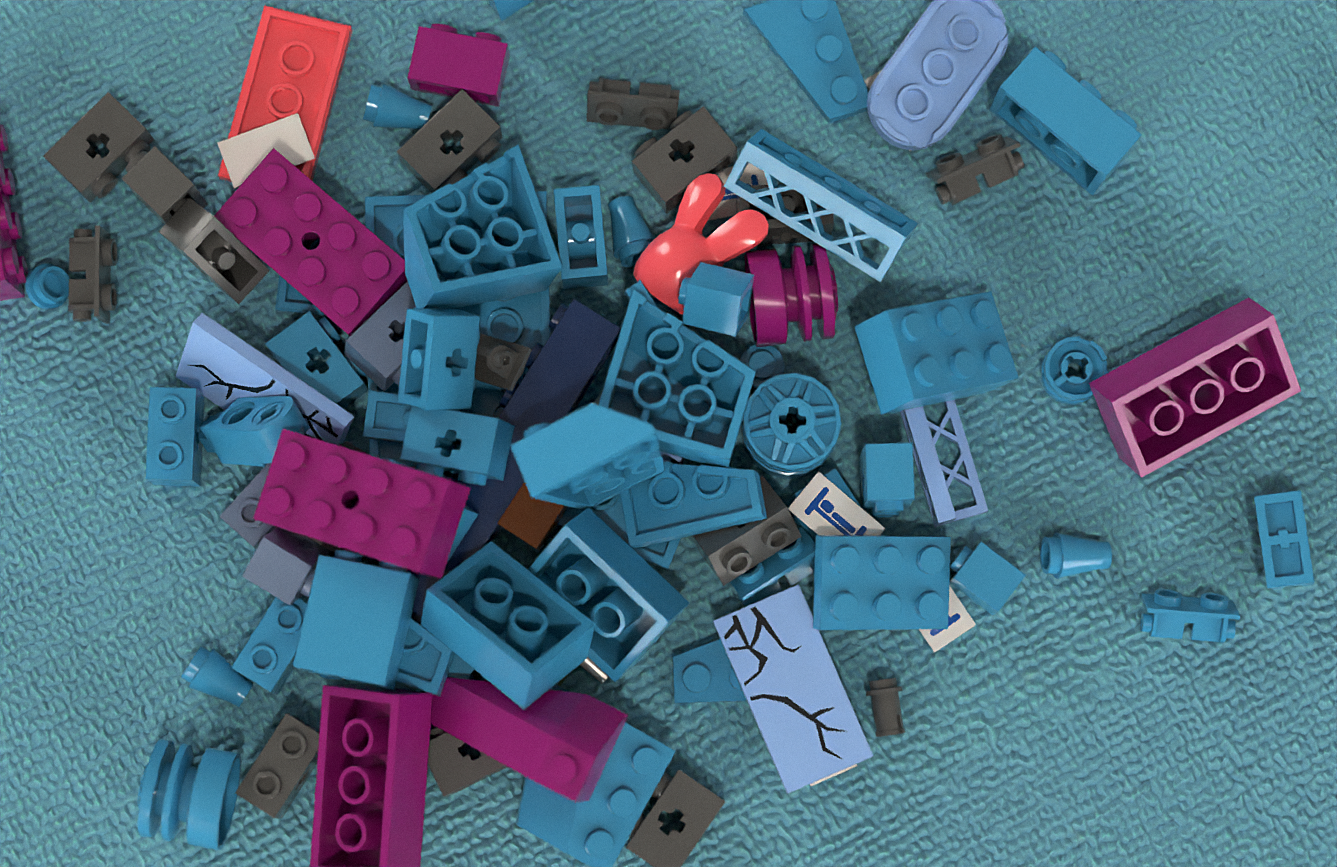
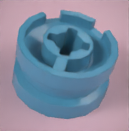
M1080 336L1067 337L1057 342L1044 357L1040 369L1041 383L1046 392L1056 401L1067 405L1082 404L1092 399L1094 395L1089 383L1109 373L1107 357L1102 348L1094 341L1082 339ZM1068 364H1078L1082 368V376H1071L1068 378L1065 375L1068 371Z

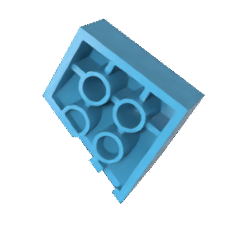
M633 289L598 405L652 424L657 435L659 451L709 466L729 468L756 372L710 340L706 341L691 331L679 319L670 313L666 314L647 301L645 296Z
M594 403L551 425L550 423H542L529 428L523 433L524 439L511 445L532 498L580 510H586L588 507L591 509L665 471L663 459L659 451L660 447L656 439L657 435L652 424Z
M556 684L550 688V690L569 692ZM625 723L589 801L575 802L525 777L516 825L590 867H612L676 751Z

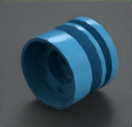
M798 373L776 375L760 384L748 399L741 426L743 447L752 463L768 475L783 479L805 477L824 464L837 443L841 427L839 405L830 390L813 377ZM788 413L796 414V421L804 423V425L798 426L795 434L787 433V426L779 424V421H785Z
M159 739L153 748L149 762L145 766L138 793L139 835L154 838L161 825L162 840L173 841L182 822H186L188 845L221 850L227 839L238 796L235 792L239 787L241 776V755L207 748L198 767H194L192 745L182 743L175 756L174 742Z

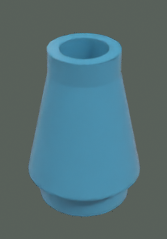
M384 83L383 87L371 85L363 120L373 122V127L420 130L429 120L432 105L423 103Z
M623 196L614 199L608 204L611 217L613 255L615 258L620 259L622 266L635 267V263L642 252L655 238L636 207L634 198Z
M1054 533L1053 537H1044L1040 548L1042 571L1044 574H1053L1056 579L1098 569H1109L1111 566L1112 550L1109 542H1098L1061 533Z
M200 646L181 678L190 683L188 688L230 702L238 708L253 686V683L232 669V665L214 648L210 652Z

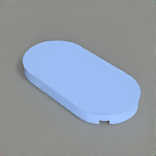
M934 0L926 8L875 78L868 93L867 110L870 121L876 132L885 141L901 149L920 150L934 145L952 129L998 65L1007 49L1008 33L1006 34V26L1004 24L1006 20L1002 10L995 1Z

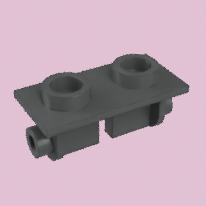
M601 77L599 82L590 81L587 96V122H596L608 126L626 125L645 127L650 130H671L670 125L677 119L680 90L671 89V84L661 85L640 82L639 95H630L631 81L611 80Z
M1001 134L993 135L979 141L976 144L978 149L962 156L961 153H954L941 158L936 162L937 168L925 174L938 184L941 183L942 186L935 188L941 204L944 205L950 202L951 205H955L981 192L975 176L982 174L989 188L1018 176V170L1025 167L1024 162L1018 151L1011 153V150L1020 147V143L1007 136L1002 137Z
M100 225L95 226V237H92V230L75 229L74 237L69 239V271L86 272V279H69L68 312L73 313V321L89 322L91 321V314H94L96 318L105 324H110V311H115L117 306L116 287L114 283H111V266H116L118 258L117 243L115 239H111V234Z
M480 333L476 354L475 380L513 391L517 380L523 374L525 364L532 349Z

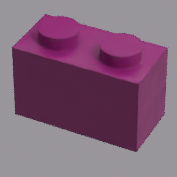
M435 23L431 25V28L419 26L407 77L411 90L453 98L463 89L476 103L499 107L510 57L508 43L501 42L502 39L499 36L485 32H477L475 37L457 34L458 30L445 24Z

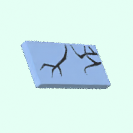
M201 313L193 321L175 376L191 388H197L204 397L223 410H227L239 397L289 396L293 399L310 427L304 434L305 436L334 445H339L345 441L354 419L352 414L207 315Z
M799 584L713 621L787 794L873 757L818 629L813 628V616Z

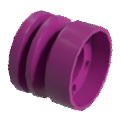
M817 243L811 244L810 265H805L802 247L800 245L793 246L790 267L782 268L775 248L745 252V273L754 275L749 316L756 347L786 344L788 325L791 322H797L799 333L804 342L811 341L812 320H817L822 340L834 338L835 320L838 312V293L834 269L828 260L824 247Z

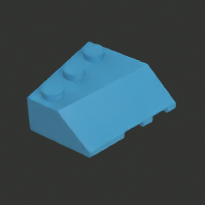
M519 144L507 150L500 158L489 164L487 162L475 168L470 175L454 184L449 183L406 207L403 211L405 275L417 308L455 309L546 291L563 268Z

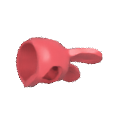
M706 173L699 175L687 186L679 205L675 223L669 230L658 235L646 247L634 267L633 276L636 281L641 280L650 294L682 315L684 313V305L678 303L682 281L685 277L691 278L700 262L722 267L725 262L756 247L768 235L769 224L766 217L755 210H744L722 224L709 237L703 236L702 230L725 195L726 188L723 187L724 183L716 174Z

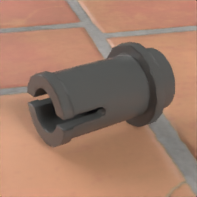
M896 678L869 681L870 691L865 692L866 696H871L876 737L906 733L903 727L898 693L903 691L902 686H897Z

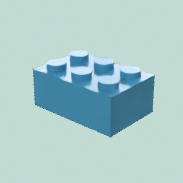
M1035 46L1000 86L989 110L1093 196L1127 157L1142 134L1136 130L1137 124L1129 115L1119 109L1113 111L1101 101L1102 96L1093 85L1084 80L1078 82L1065 71L1067 69L1066 65L1058 56L1050 51L1043 53Z
M992 291L888 309L854 326L881 415L985 394L1019 378Z
M589 507L565 524L528 569V571L596 624L588 657L614 682L619 680L638 663L690 604Z
M492 541L427 589L421 619L422 627L523 709H526L587 659L596 625Z

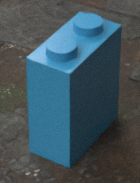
M335 550L334 558L319 555L293 667L303 671L394 690L420 579L407 573V568L380 560L379 567L361 564L363 556L351 552Z

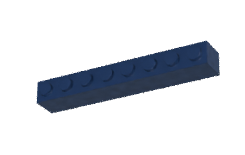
M575 299L572 300L569 306L564 303L560 305L548 327L554 330L545 345L538 342L534 346L525 364V367L529 369L519 385L515 384L513 391L506 390L499 402V405L504 408L499 419L514 426L511 445L524 439L523 433L529 428L542 423H550L551 425L575 411L615 348L621 328ZM511 445L503 481L487 478L486 485L480 486L458 481L459 473L454 472L451 477V481L471 488L465 505L478 513V516L449 561H447L442 578L493 541L501 526L497 524L525 481ZM407 569V573L420 579L411 618L421 625L427 589L438 582L440 578Z

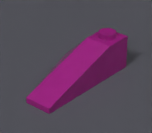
M447 677L441 695L433 694L431 724L534 782L575 802L590 800L629 714L588 694L550 689L526 709H523L491 682Z

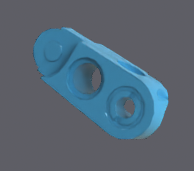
M289 396L239 397L227 410L214 414L205 420L200 427V432L197 434L206 451L216 453L223 464L264 467L272 462L282 428L304 435L310 427L293 399Z

